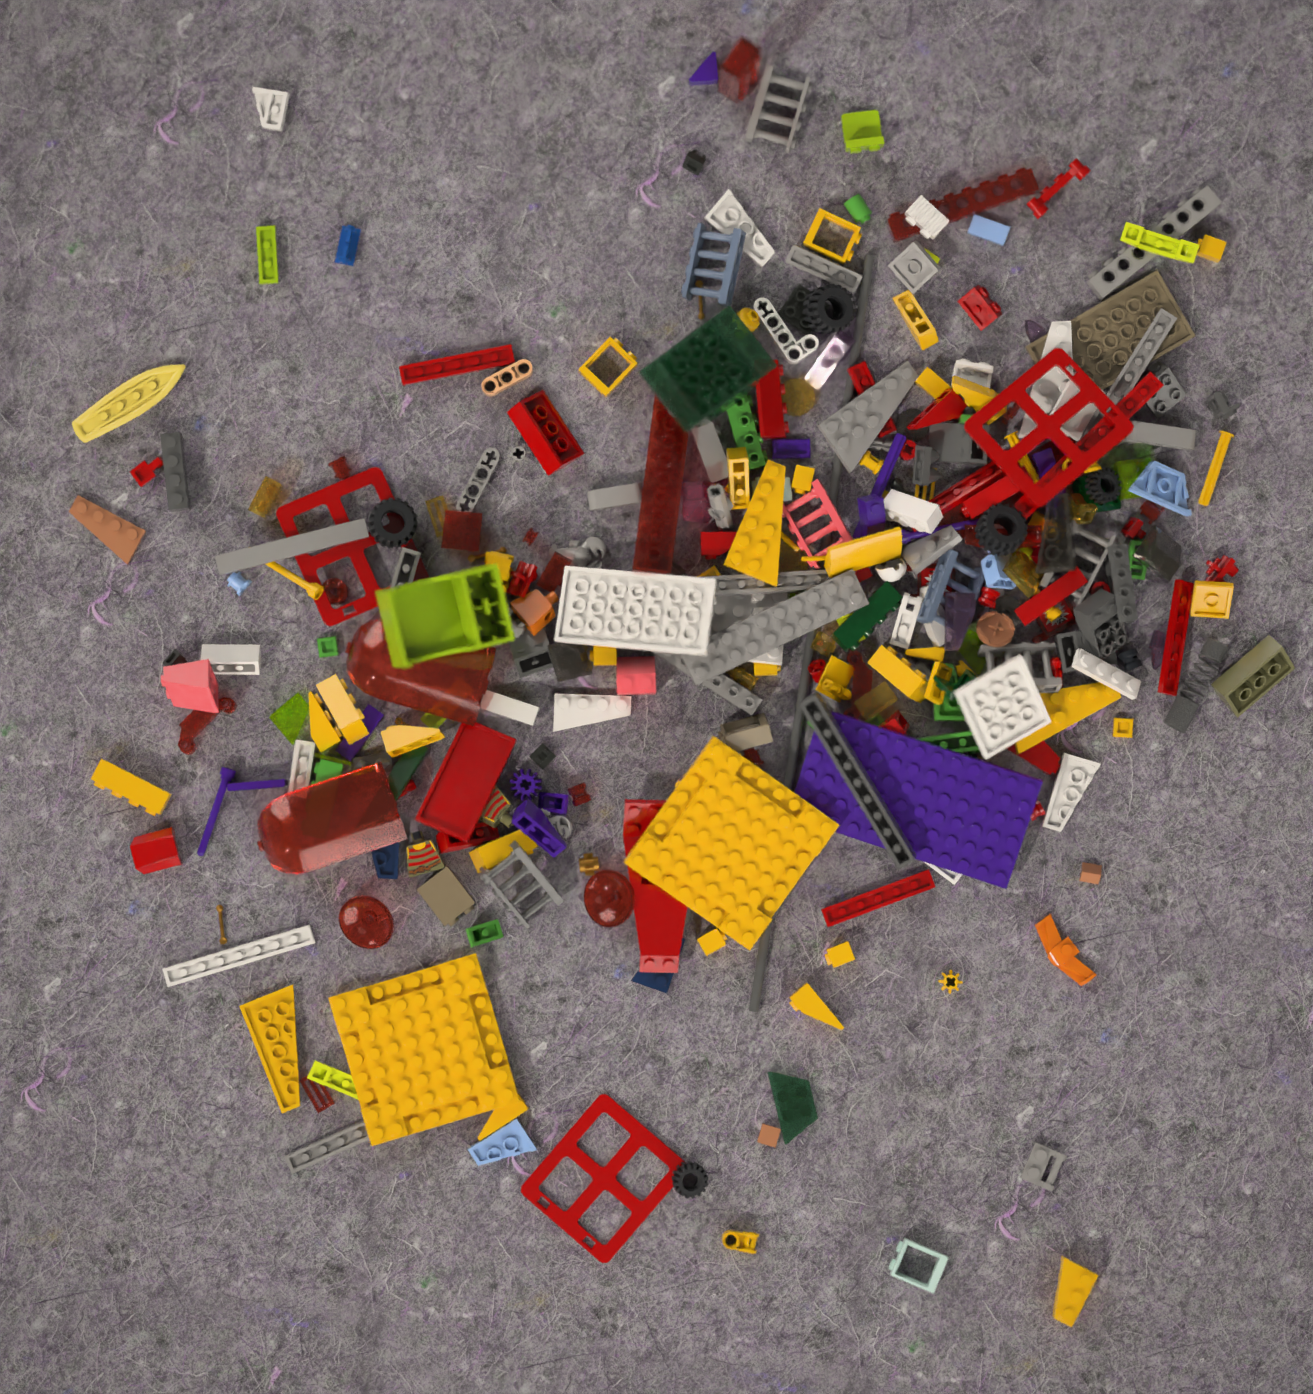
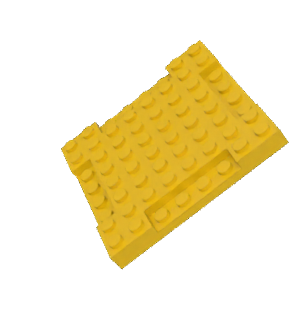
M712 736L624 859V863L718 927L719 930L742 946L751 950L772 921L775 912L815 856L819 855L839 827V824L718 738Z
M477 953L328 998L337 1030L341 1037L371 1146L520 1102Z

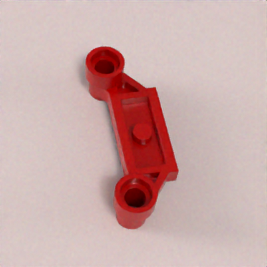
M1076 158L1068 165L1071 169L1067 173L1063 174L1061 172L1053 180L1055 184L1051 187L1047 185L1040 192L1041 196L1038 199L1033 197L1026 204L1034 212L1033 215L1040 219L1049 210L1045 204L1069 183L1074 176L1081 181L1089 174L1091 170L1087 165L1084 166Z

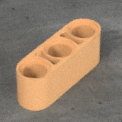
M522 359L485 378L481 385L484 394L491 397L529 378L533 373L532 364L530 361ZM523 364L530 367L529 371L525 374L519 372V367ZM506 373L513 376L512 380L508 383L502 380V376ZM489 382H493L496 385V388L491 392L485 389L486 384Z

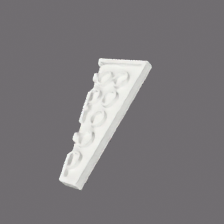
M1071 321L1051 322L1041 359L1055 348L1063 349L1073 359ZM1069 365L1066 369L1073 374V367ZM1054 367L1033 384L1030 397L1047 415H1050L1069 378L1059 367ZM1026 413L1018 435L1019 439L1024 438L1037 427L1036 423Z

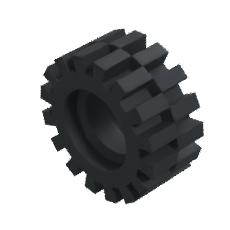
M1104 467L1087 475L1089 478L1085 479V482L1088 483L1085 485V488H1088L1086 494H1090L1089 498L1090 500L1094 499V503L1103 504L1111 502L1120 495L1119 490L1122 487L1118 484L1121 483V480H1117L1119 475H1114V470ZM1101 479L1104 481L1106 485L1105 492L1102 490L1100 485Z
M688 1161V1163L682 1162V1166L678 1165L676 1167L677 1170L673 1171L672 1184L682 1197L685 1196L688 1199L691 1197L693 1199L695 1195L701 1196V1192L706 1191L705 1186L708 1187V1176L703 1167L698 1163H692V1161ZM688 1173H694L697 1176V1182L693 1186H685L683 1184L684 1176Z

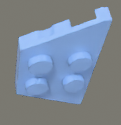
M1157 461L1149 462L1129 488V492L1187 517L1192 514L1191 509L1188 510L1186 498H1189L1186 489L1185 474Z

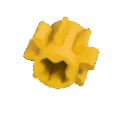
M949 970L947 975L942 972L943 979L938 980V982L943 983L941 990L948 988L949 994H951L952 989L959 991L957 985L961 984L962 981L958 980L957 977L960 974L952 975V970ZM947 977H949V978H953V977H954V980H953L954 985H953V986H951V985L946 986V983H947L946 978H947Z

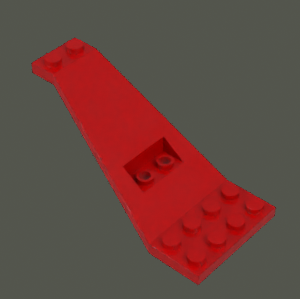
M625 799L623 841L626 857L666 800ZM627 865L640 948L639 972L678 973L679 954L688 907Z

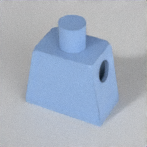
M987 550L988 556L981 560L987 587L1012 590L1024 581V577L1012 554L1008 556L1003 554L1002 557H998L996 553L993 556Z

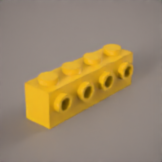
M105 759L100 760L91 777V780L95 781V786L103 790L105 787L112 790L111 794L120 799L122 796L128 798V803L136 807L140 804L146 808L145 812L153 816L156 813L160 815L163 813L172 795Z

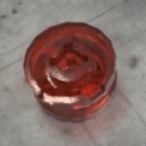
M330 578L323 582L322 586L331 605L337 606L346 601L348 588L342 580ZM333 588L338 589L336 596L331 594Z

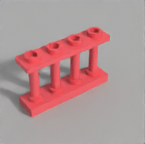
M817 479L811 482L814 488L809 493L788 505L783 502L782 517H787L789 521L787 526L792 534L796 533L799 539L796 541L801 551L805 550L808 556L827 555L828 547L814 555L808 545L832 531H838L841 537L839 541L829 547L853 540L823 484ZM814 498H820L823 503L820 505L821 508L795 522L790 513L791 511ZM824 514H829L832 519L829 525L807 538L803 537L800 531L801 527ZM807 561L811 568L813 566L817 570L821 568L818 561Z

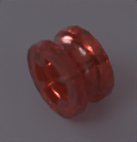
M531 527L522 542H527L530 547L538 537L539 532H534Z

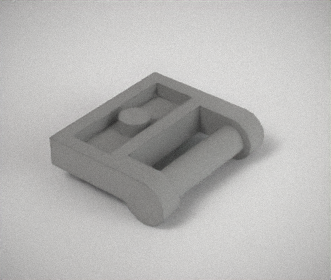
M1035 1142L1020 1178L1053 1191L1055 1187L1053 1184L1067 1156ZM1054 1156L1056 1157L1047 1181L1044 1182L1041 1178L1050 1157Z

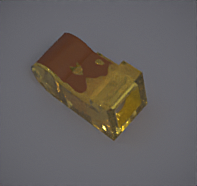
M1065 493L1061 499L1063 509L1077 524H1091L1098 509L1094 503L1088 504L1080 493Z

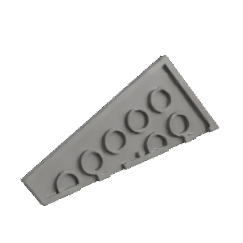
M908 361L817 425L849 473L853 471L919 377Z

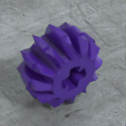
M520 769L522 776H519L517 773L513 774L517 781L510 780V783L516 784L510 790H518L514 794L515 797L522 793V801L525 799V794H527L529 800H532L530 793H533L536 797L539 795L534 790L535 788L542 790L541 786H536V783L542 782V779L534 780L538 773L535 772L530 776L531 769L527 770V775H525L523 769ZM524 779L527 782H531L530 789L528 790L524 787L521 788V783H523Z

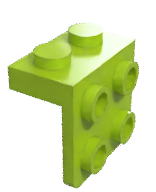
M877 110L842 114L841 122L845 152L856 154L860 153L861 150L879 151L880 148H883L884 136L881 133L880 117Z

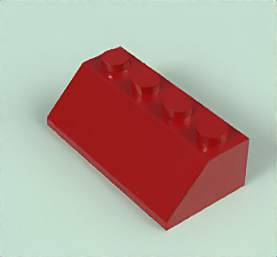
M755 359L753 361L760 436L763 440L786 438V433H789V422L785 421L784 414L788 413L787 402H783V395H786L785 383H781V376H784L783 364H780L779 360Z
M543 390L519 401L507 411L512 422L548 476L585 454Z

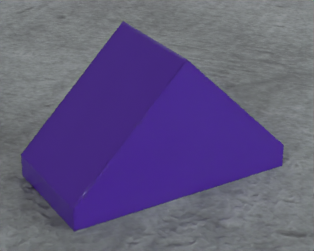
M714 51L688 79L689 85L718 84L717 59Z
M539 792L538 808L551 813L567 814L569 795Z

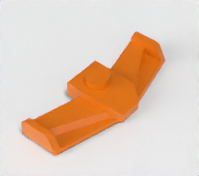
M1050 913L1035 924L1047 953V958L1054 966H1057L1080 986H1083L1097 976L1096 973L1074 957L1080 951L1068 936L1063 940L1061 939Z

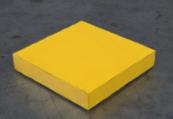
M1195 580L1190 616L1229 619L1234 584Z

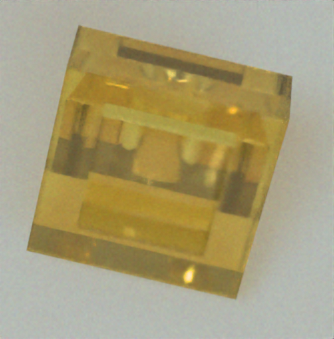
M818 631L810 648L828 657L829 653H833L837 646L834 645L835 641L832 637Z

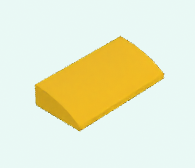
M900 526L828 547L824 567L829 578L841 575L851 569L856 571L900 558L902 551V532Z

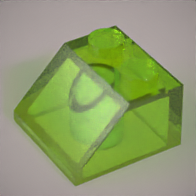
M1152 458L1117 461L1113 464L1115 475H1119L1117 480H1121V483L1118 484L1122 487L1119 490L1120 501L1143 498L1129 492V488L1149 462L1152 461Z

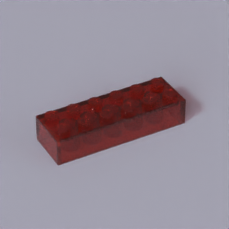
M741 36L720 67L718 92L736 104L739 100L743 101L749 93V85H754L759 78L762 57L760 55V47Z

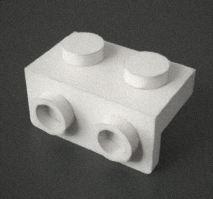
M960 359L955 362L953 376L955 375L990 388L994 366L986 362L973 363L968 359Z

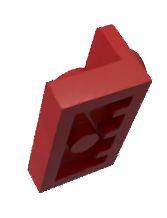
M980 285L975 286L957 301L981 331L1003 315L999 304L995 301L993 302L989 297L987 289Z

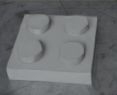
M917 240L912 242L888 265L912 294L918 291L941 269Z

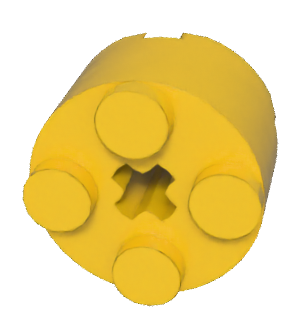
M487 551L484 563L498 564L503 590L506 593V588L508 589L511 578L509 574L513 569L510 566L511 562L514 563V556L496 551Z

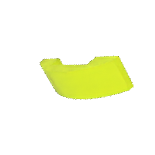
M1129 222L1125 223L1120 241L1139 249L1187 263H1194L1199 244L1183 239L1171 238Z
M314 1061L307 1076L308 1079L359 1100L352 1075L319 1061Z

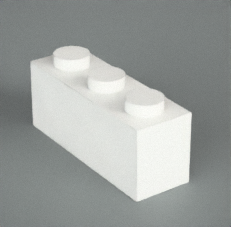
M893 489L890 490L884 499L886 520L898 522L905 527H913L919 532L932 534L943 518L937 504Z
M202 644L200 660L209 659L214 674L260 675V645Z

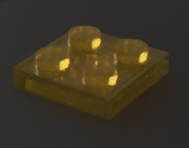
M1020 548L1013 552L1002 570L1028 598L1035 593L1044 576L1041 569Z

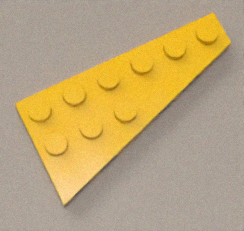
M767 460L726 557L724 566L777 587L786 467Z
M1100 682L1061 688L1058 693H1039L1051 723L1015 743L1017 755L1119 700L1121 694Z
M294 984L239 1006L281 1113L301 1106Z

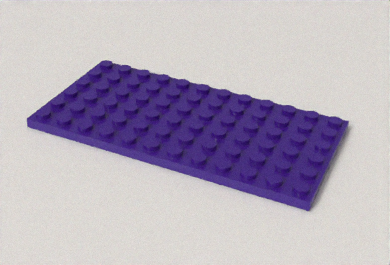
M830 710L917 854L916 859L1007 889L1043 780ZM814 730L794 793L837 822L839 827L836 829V833L886 849Z

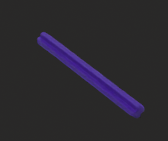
M900 433L895 435L870 495L876 494L882 497L906 441V436ZM860 519L852 535L854 539L862 538Z

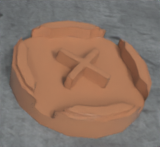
M997 611L987 612L980 617L976 625V633L979 639L991 647L1006 646L1014 636V623L1004 613L1000 614Z

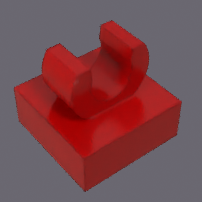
M1130 517L1120 531L1124 536L1132 539L1134 537L1142 539L1146 534L1141 529L1144 523L1135 517Z

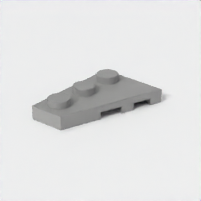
M950 525L902 547L901 555L917 575L959 543L962 538Z

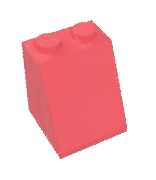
M655 656L617 657L618 696L656 695Z
M209 659L163 667L161 683L163 687L166 686L167 698L171 699L173 706L212 713L219 712L218 682Z

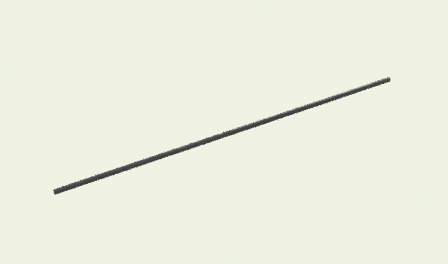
M865 255L848 368L859 362L875 258L873 255ZM848 371L842 407L853 400L855 386ZM836 453L834 455L828 494L835 508L843 466ZM829 514L825 515L823 528L832 521ZM832 532L822 537L820 551L830 546ZM825 560L818 561L821 567L818 570H826L824 567ZM817 629L807 633L784 779V786L791 791L793 790L804 712L799 704L801 700L807 698L810 680L808 666L813 660ZM772 921L760 936L749 1011L752 1012L759 1011Z

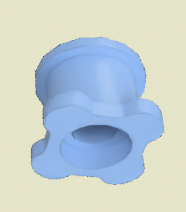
M240 571L237 574L233 572L227 579L229 582L227 586L235 589L239 596L251 584V580H246Z

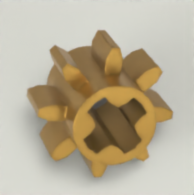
M593 853L583 854L584 858H579L580 873L585 872V876L595 875L594 871H599L598 856L593 857Z

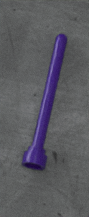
M979 519L936 526L932 534L950 525L956 531L977 526L976 523ZM901 529L902 545L907 544L911 539L931 534L919 531L909 532V530Z
M221 767L219 774H221L220 778L222 780L197 851L199 856L205 854L229 781L231 782L236 774V771L233 769Z

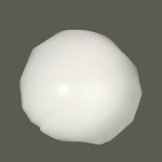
M903 559L887 561L885 566L877 564L875 569L883 581L895 582L905 574L907 565Z

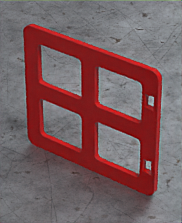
M1061 348L1053 349L966 420L964 424L966 433L1033 505L1037 507L1044 506L1130 435L1134 428L1133 423ZM1069 365L1077 372L1073 376L1066 369ZM1059 367L1080 389V392L1052 415H1047L1026 393V390L1052 368ZM1016 402L1036 423L1037 427L1012 448L1005 451L987 433L983 425L1008 404ZM1092 403L1115 428L1087 452H1082L1060 427L1085 406ZM1109 407L1117 414L1116 417L1112 418L1106 412ZM1045 439H1051L1072 464L1043 488H1039L1018 466L1017 462Z
M372 467L280 506L276 511V516L285 537L300 535L293 521L295 516L321 505L327 506L335 525L350 522L340 498L368 485L374 486L380 501L388 500L389 498L394 499L382 470L378 467ZM387 513L389 523L382 527L387 532L393 534L402 531L404 527L403 518L396 513ZM368 532V538L341 544L314 556H310L308 553L294 556L304 580L309 583H318L321 586L322 584L316 572L317 569L345 557L351 559L365 591V596L334 609L325 591H323L320 598L314 600L326 626L337 625L379 607L375 591L382 590V588L378 586L364 554V549L378 544L374 541L375 538L371 536L370 532ZM410 539L407 544L401 546V549L404 547L418 551L413 539ZM421 557L419 558L412 582L429 578ZM353 605L356 611L344 616L343 609Z
M601 1094L523 1183L521 1193L599 1262L607 1263L674 1187L672 1184L673 1171H676V1167L678 1165L682 1166V1162L685 1161L609 1095ZM605 1112L630 1133V1137L604 1167H601L577 1146V1141L595 1120ZM645 1146L669 1167V1171L644 1200H639L616 1180V1175L639 1148ZM565 1156H568L587 1172L593 1180L569 1209L564 1211L541 1192L539 1186ZM604 1190H607L631 1210L632 1214L606 1244H601L578 1223V1220ZM541 1197L550 1203L547 1209L538 1202ZM586 1236L595 1242L592 1248L583 1241Z

